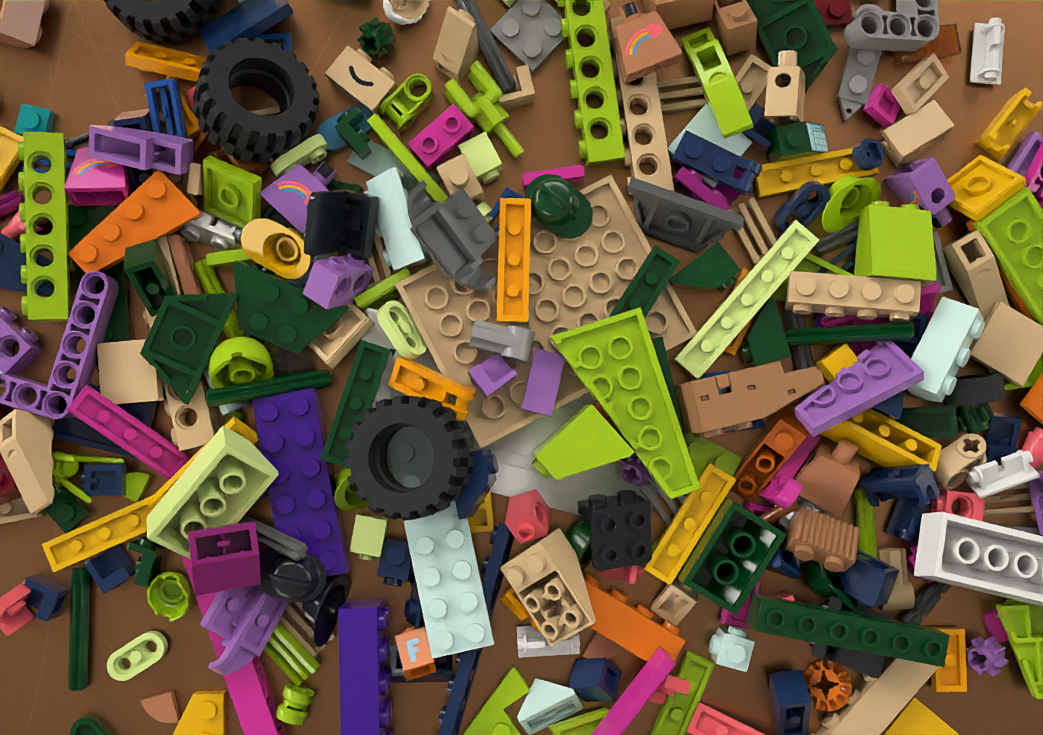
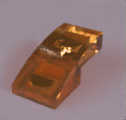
M957 24L939 25L938 36L917 51H893L895 66L916 64L924 56L935 53L938 59L962 53Z

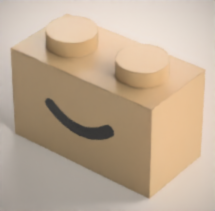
M347 45L325 72V75L332 85L351 100L367 108L371 115L378 114L379 116L378 108L381 103L397 90L396 83L394 82L396 78L384 67H381L379 70L372 65L371 62L373 60L363 50L358 48L355 51Z

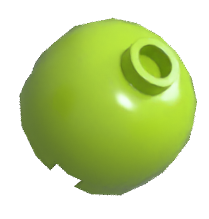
M233 337L217 345L210 356L209 375L214 388L273 378V363L270 354L262 343L253 338Z

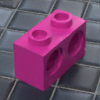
M453 104L408 143V147L421 165L433 173L436 171L437 166L445 163L459 150L458 145L475 136L474 126Z

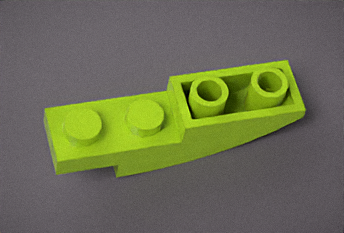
M710 27L681 38L684 50L701 84L704 97L723 138L726 139L753 128V122L721 45L718 39H715Z

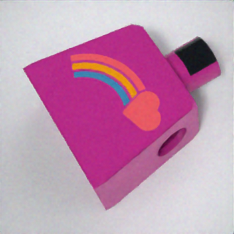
M89 148L77 150L64 188L74 206L120 205L133 193L125 165L90 157Z

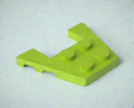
M1026 603L996 604L997 612L1030 694L1036 699H1043V634L1031 635L1030 606Z
M515 665L508 670L501 683L494 689L484 706L477 712L461 735H523L505 709L530 691V687Z

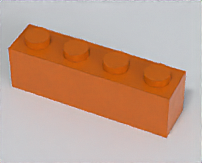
M587 572L585 573L583 578L596 622L589 626L590 628L646 662L649 661L659 646L665 649L673 661H675L686 642L682 635L679 634L681 632L679 627L667 620L663 624L653 619L654 612L641 604L637 608L626 602L628 599L626 595L614 588L608 592L600 587L602 581Z

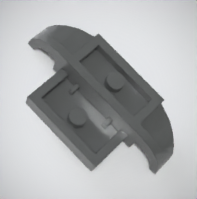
M423 180L408 196L407 209L412 225L410 228L411 232L447 279L451 278L467 288L488 291L498 280L495 276L486 274L479 267L483 262L480 256L499 238L463 187L455 190L442 203L440 201L432 203L426 194L425 187L427 184Z

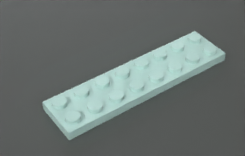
M415 427L401 428L395 433L388 445L394 478L405 487L415 488L423 485L429 478L434 465V451L430 440L420 429ZM452 501L450 502V507L434 513V515L404 521L432 659L494 645L468 518L459 520L456 503Z

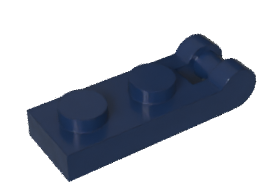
M687 130L684 132L671 159L744 196H750L754 187L752 182L755 177H759L763 169L759 163L746 160ZM735 169L744 172L741 179L732 176Z

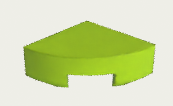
M148 472L126 474V495L122 496L134 502L141 501L153 474Z

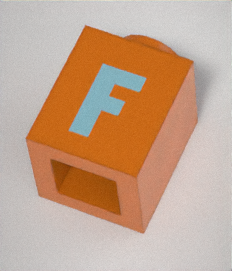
M410 627L403 630L401 634L395 635L406 681L437 672L434 658L432 659L425 627Z

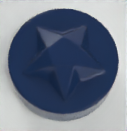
M866 138L855 144L852 156L860 169L870 171L883 163L884 151L878 141Z

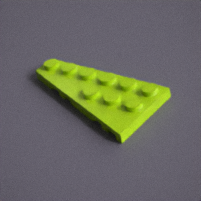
M641 307L550 336L549 338L628 445L633 449L669 499H673L701 489Z

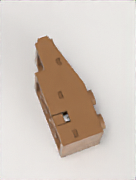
M781 361L674 385L685 434L693 433L694 438H706L724 434L725 431L753 427V420L772 415L807 393L819 389L818 386L825 382L822 370H817L816 366L784 373Z

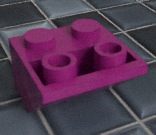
M254 521L187 531L195 596L261 584L259 548Z

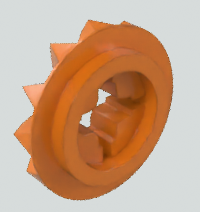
M821 660L810 664V667L803 673L812 706L816 709L827 712L836 711L849 701L852 694V681L848 672L838 663ZM824 672L828 681L835 684L839 683V686L829 689L828 699L824 690L814 687V685L823 682Z

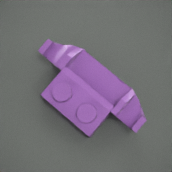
M258 585L218 592L199 625L222 637L221 645L226 648L218 660L210 662L208 668L218 674L226 675L243 668L256 655L260 656L285 611L289 600L271 596L263 592Z

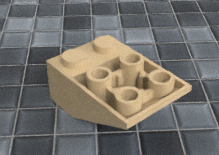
M560 528L526 548L500 567V570L551 647L596 622L577 554Z

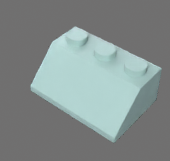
M394 167L367 181L368 190L364 191V193L378 197L375 230L379 238H384L387 249H383V256L387 266H392L394 271L399 272L406 267L411 268L431 262L432 258L410 230L412 225L408 216L407 202L411 191L406 174L397 167Z
M942 296L911 358L924 371V380L907 388L912 397L942 403L945 395H950L953 392L957 382L955 375L959 367H964L967 364L971 354L969 347L974 338L978 339L981 336L985 326L978 308Z

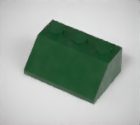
M725 497L677 574V577L684 585L737 616L787 534L730 498Z

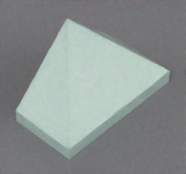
M535 678L517 717L526 733L532 735L584 708L572 688Z

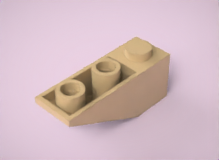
M449 6L439 34L433 61L436 69L451 79L455 78L460 84L470 70L469 66L480 55L476 23H474L475 19L468 12L462 9L456 11Z
M979 229L960 237L942 248L949 270L969 304L980 310L984 322L996 302L1001 301L1010 306L995 257Z
M15 409L0 420V453L30 513L36 514L53 503L55 489L52 486V470L54 467L52 440L54 432L51 429V418Z

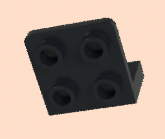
M348 189L312 192L307 203L304 253L309 256L341 252L344 254L350 253L352 256L363 259L371 258L378 197Z
M621 490L617 492V495L608 497L604 494H593L588 496L587 500L577 501L578 513L590 521L591 560L594 569L603 571L648 563L651 560L650 501L637 495L633 490Z
M831 595L830 601L825 600L823 603V607L896 620L865 607H861L860 610H852L837 596ZM810 642V647H813L812 656L822 660H831L872 678H877L881 675L887 656Z

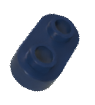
M818 181L804 183L777 211L775 223L778 229L784 233L795 220L807 228L825 209L830 200L829 190ZM810 192H816L814 198L807 199ZM794 214L793 220L786 222V217Z

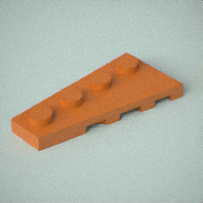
M157 170L70 250L68 255L85 273L91 271L104 272L125 259V248L149 240H157L166 234H172L181 229V226L192 220L195 221L203 217L204 214L162 170Z

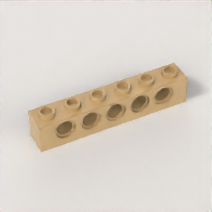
M621 17L610 18L607 32L612 53L613 74L617 85V102L621 110L622 136H625L626 148H624L625 158L623 159L624 166L630 167L631 177L674 191L656 72L639 78L641 82L639 85L624 84L613 39L615 27L622 24L623 20ZM639 104L645 109V113L643 115H635L631 112L630 106ZM639 133L646 134L650 139V143L640 145L636 142L634 136ZM650 163L654 167L655 173L645 175L640 171L639 165ZM631 177L627 178V188Z

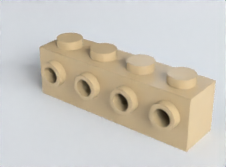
M790 271L787 280L785 310H791L793 313L801 315L816 312L825 313L829 317L854 315L864 320H873L879 317L889 318L892 322H908L920 310L921 281Z

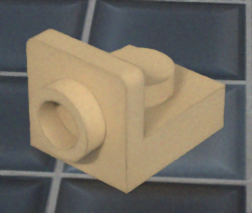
M676 576L671 586L667 584L652 602L651 610L677 626L697 603L699 593L684 585Z

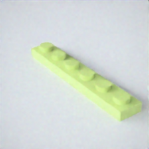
M795 220L681 350L674 361L696 380H699L789 276L790 271H793L816 245L819 239Z

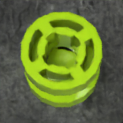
M288 683L285 685L282 693L284 696L283 703L279 704L275 716L288 724L304 725L308 716L306 709L312 703L315 692L305 686L299 685L297 687L294 683Z

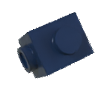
M385 538L377 576L384 578L383 584L401 587L402 582H410L409 575L412 559L408 542Z

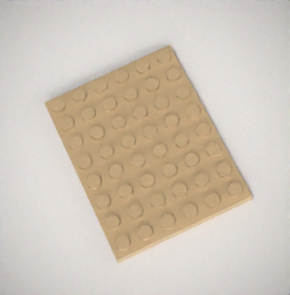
M612 175L579 190L588 199L593 210L592 223L589 229L579 237L573 239L561 238L552 233L531 215L528 323H497L498 281L488 291L467 288L451 278L447 279L435 263L395 283L396 289L426 343L440 373L476 390L474 399L469 401L467 406L469 413L466 422L480 449L544 416L521 410L535 348L561 354L555 347L551 346L553 342L549 338L550 336L562 333L564 330L568 331L608 318L651 251L647 239ZM499 238L480 256L483 262L479 265L486 274L495 276L497 280ZM668 281L645 317L651 339L663 337L666 351L693 338L697 333L672 285ZM475 320L504 327L509 325L518 326L534 331L535 336L528 363H519L503 358L512 370H516L518 375L486 399L468 375V371L478 363L479 365L495 353L469 347ZM566 359L553 411L589 392ZM452 394V396L454 397V399H455V401H456V400H457V396H455V395Z

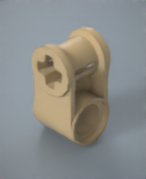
M974 433L965 434L944 449H941L936 472L933 473V476L945 490H951L959 486L968 478V472L972 471V467H978L987 463L985 454L986 442L983 437Z

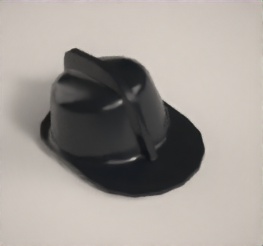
M268 547L259 553L261 584L258 586L263 592L271 596L293 602H307L315 599L323 591L326 584V571L323 563L316 556L306 553L305 559L295 561Z
M342 574L335 579L326 577L323 591L315 599L302 602L304 615L313 622L312 637L315 646H323L331 637L338 619V609L346 602L350 592L351 580L348 575Z

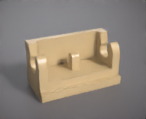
M933 100L915 113L908 115L882 132L885 140L881 142V146L897 169L945 140L955 125L939 104Z

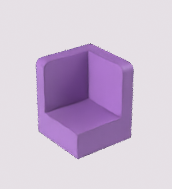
M497 353L479 365L478 363L468 371V375L486 399L518 375L516 370H512L501 355Z

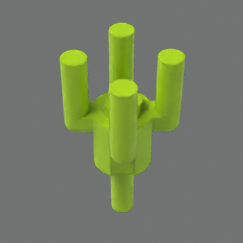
M479 60L469 66L471 73L468 74L467 78L479 93L470 99L455 78H452L445 84L447 90L443 95L451 105L454 104L472 125L477 123L487 135L495 131L512 155L517 158L525 150L504 125V122L509 119V115L498 102L502 96V90Z

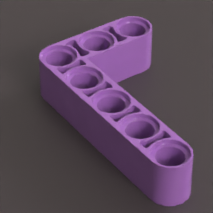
M99 271L88 272L82 277L48 385L16 375L0 374V383L4 380L7 386L3 395L0 393L1 404L52 419H71L76 417L66 409L84 386L90 384L98 358L97 344L103 342L118 295L119 286L115 278ZM103 279L105 283L104 289L101 293L97 294L95 285L99 280ZM90 309H94L95 318L88 324L86 314ZM83 338L86 347L82 353H79L76 346L78 341ZM71 368H74L76 378L70 383L67 373ZM32 389L37 394L33 404L30 403L28 398L29 392ZM62 397L67 403L63 413L58 409V402Z

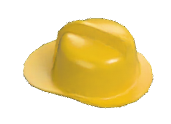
M267 218L254 219L248 222L242 229L240 238L242 248L247 256L256 263L286 279L299 278L308 271L311 256L304 253V235L300 231L286 228Z

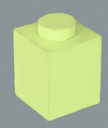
M486 132L458 145L460 154H465L479 183L483 181L484 184H487L500 176L499 172L503 170V165Z
M358 513L355 519L349 552L357 553V558L375 561V557H381L384 539L387 538L390 519L379 515Z

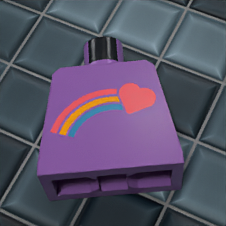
M934 157L907 162L884 179L902 205L916 204L920 205V210L931 211L932 223L937 229L945 226L953 219L945 206L955 199V194Z
M325 161L312 174L301 164H298L265 188L260 195L304 235L307 222V203L312 192L329 191L326 186L337 173Z

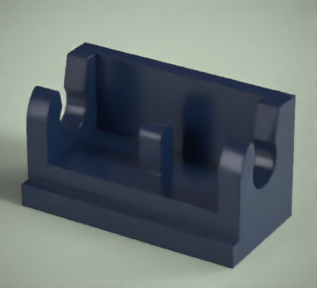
M929 464L873 468L860 483L861 489H864L867 499L873 507L879 506L876 492L881 502L888 499L919 498L921 503L930 504L929 497L937 499L940 496V491Z

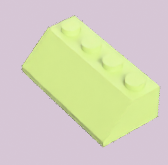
M222 426L147 516V539L190 559L187 531L238 523L279 475L277 469L248 439Z

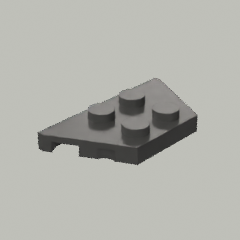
M634 177L630 179L627 190L628 193L633 195L634 202L632 207L634 214L638 217L637 223L644 234L698 252L706 248L709 243H715L723 239L725 232L733 228L739 231L743 227L744 216Z

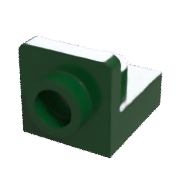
M356 107L353 111L350 109L345 111L337 119L338 124L335 126L338 135L363 161L371 154L368 146L370 139L359 127L354 130L364 120L362 111Z
M53 486L55 489L53 503L39 512L46 511L66 534L77 528L93 511L82 499L64 486Z
M140 537L139 540L128 542L126 549L143 554V556L138 558L134 567V574L136 575L134 584L146 588L150 585L152 579L159 575L167 548L158 546V543L147 539V537Z

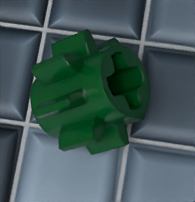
M375 17L370 22H365L359 27L363 34L357 41L360 42V46L365 53L374 55L378 59L383 54L387 55L394 49L390 42L396 38V35L393 33L389 22H379L378 17Z
M989 403L957 406L958 430H966L967 434H977L988 429L991 426L989 423L990 418L995 416Z

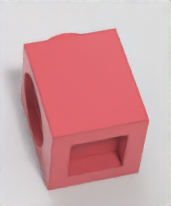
M533 489L509 498L505 524L520 544L547 536L551 509L538 490Z
M939 489L940 496L931 501L932 513L946 512L953 514L951 505L954 500L958 499L960 509L954 515L983 521L984 498L980 499L976 493Z

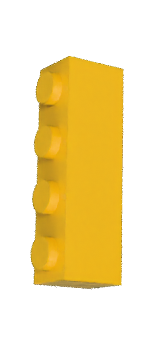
M871 408L820 433L838 444L842 438L852 441L858 447L856 453L883 467L929 464L932 473L936 472L942 447L937 442Z

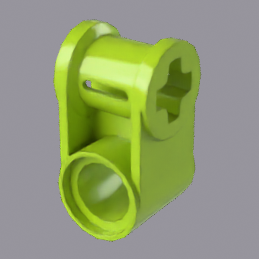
M412 74L395 92L385 98L379 106L378 112L381 115L385 114L396 125V130L399 133L404 132L434 100L435 94L431 82L423 74ZM419 85L427 87L424 95L420 97L412 95L415 87Z

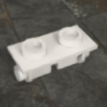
M991 18L988 24L974 23L970 82L1001 84L1005 25L1001 23V18Z
M201 211L204 214L203 217L195 221L192 220L179 229L180 234L186 239L209 244L219 252L236 250V240L241 241L242 229L220 218L214 227L212 226L215 219L214 216Z
M1018 450L1016 453L1002 457V465L1000 466L994 460L978 467H972V471L968 472V478L965 481L981 499L1038 478L1040 474L1029 464L1033 462L1031 453L1028 450L1024 452Z
M531 625L517 626L519 658L580 654L579 632L551 647L542 632H537Z

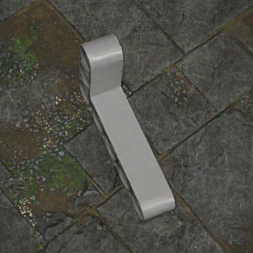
M896 0L897 12L866 11L846 26L844 39L850 47L855 49L917 51L935 39L939 34L938 0Z

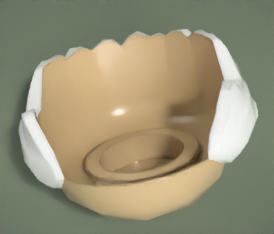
M383 0V9L386 16L392 22L410 25L417 23L418 20H421L422 15L426 14L430 0Z

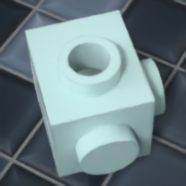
M729 625V629L718 626L716 635L712 636L709 645V653H711L710 656L715 663L747 672L755 643L747 635L748 631Z

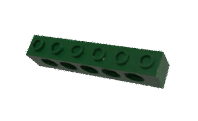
M751 593L745 623L756 632L940 667L945 665L950 635L932 627Z

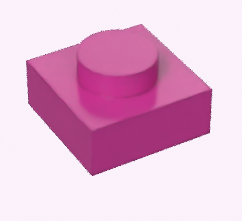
M881 83L873 88L864 111L885 128L893 125L901 106L891 90L884 83Z

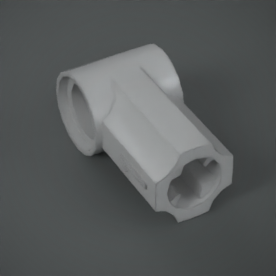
M475 320L469 347L501 354L502 358L511 361L528 363L535 332L523 327L511 325L504 327Z

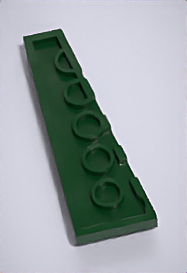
M68 205L70 250L119 205ZM73 260L79 287L80 281L86 273ZM123 260L102 272L115 278L119 286L118 295L102 343L132 340L130 332L131 313L130 309H128L127 297L129 280L126 279ZM103 279L99 280L95 285L97 294L101 293L104 289L105 283ZM90 309L86 314L88 324L95 318L94 309ZM97 358L96 365H97V370H98V374H99L98 358Z

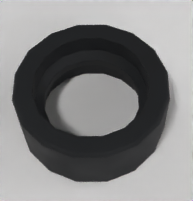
M985 373L955 377L957 378L955 388L950 395H945L943 404L946 406H962L1002 400L1006 398L1003 375L1001 373Z

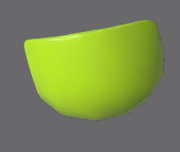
M166 571L152 579L147 589L148 603L155 610V615L168 617L170 622L185 616L195 600L190 579L178 572Z

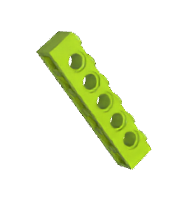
M557 0L558 7L564 6L565 18L561 19L563 38L568 37L570 49L565 50L567 68H573L574 80H569L571 97L572 99L577 98L579 110L574 111L576 129L581 128L583 140L578 141L580 158L586 159L587 166L622 161L625 158L603 0ZM584 4L587 6L589 13L585 16H578L574 13L573 6ZM587 34L593 39V45L583 47L578 43L577 37ZM591 64L596 67L598 75L594 78H588L583 75L581 68L584 65ZM592 94L599 96L602 100V106L597 109L590 108L586 103V97ZM593 125H602L606 130V137L595 139L590 132V128Z
M23 132V141H18L19 160H24V172H19L18 183L19 190L25 191V203L19 204L20 222H25L26 234H20L21 253H26L27 264L21 265L22 284H27V296H22L21 301L22 314L28 315V320L31 322H68L71 313L70 256L68 255L69 215L68 194L64 189L67 180V140L64 133ZM38 161H49L51 163L50 170L46 173L34 171V166ZM45 190L52 193V199L47 204L35 202V196L38 192ZM49 221L53 224V229L47 235H39L36 233L38 223ZM48 251L53 253L54 260L49 266L42 267L37 264V256L41 252ZM44 282H51L54 284V293L47 298L39 297L37 293L39 285Z

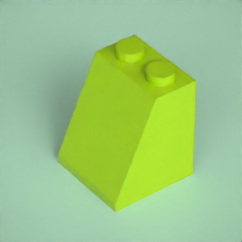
M872 201L859 211L854 276L921 281V286L936 281L931 211L920 210V205L903 204L901 208L890 207V203L886 201Z
M584 404L530 454L535 458L531 464L543 477L547 478L550 475L555 480L630 457L634 451L592 404Z

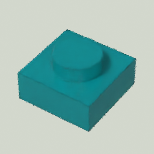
M22 103L14 132L20 136H23V132L51 133L56 113Z

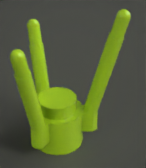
M55 451L52 452L54 459L52 475L55 476V483L63 485L89 504L92 502V499L67 480L77 473L78 463L123 464L124 459L70 455Z

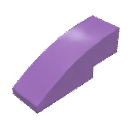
M104 125L89 126L90 157L141 170L154 168L177 175L189 172V165L193 163L194 140L131 128Z

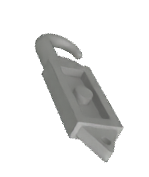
M865 4L854 12L852 19L855 20L866 11L883 10L874 4ZM849 46L835 100L839 101L844 121L852 116L860 107L866 106L882 50L855 49Z

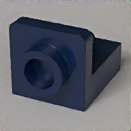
M126 464L84 465V471L81 475V487L84 493L88 496L126 495Z

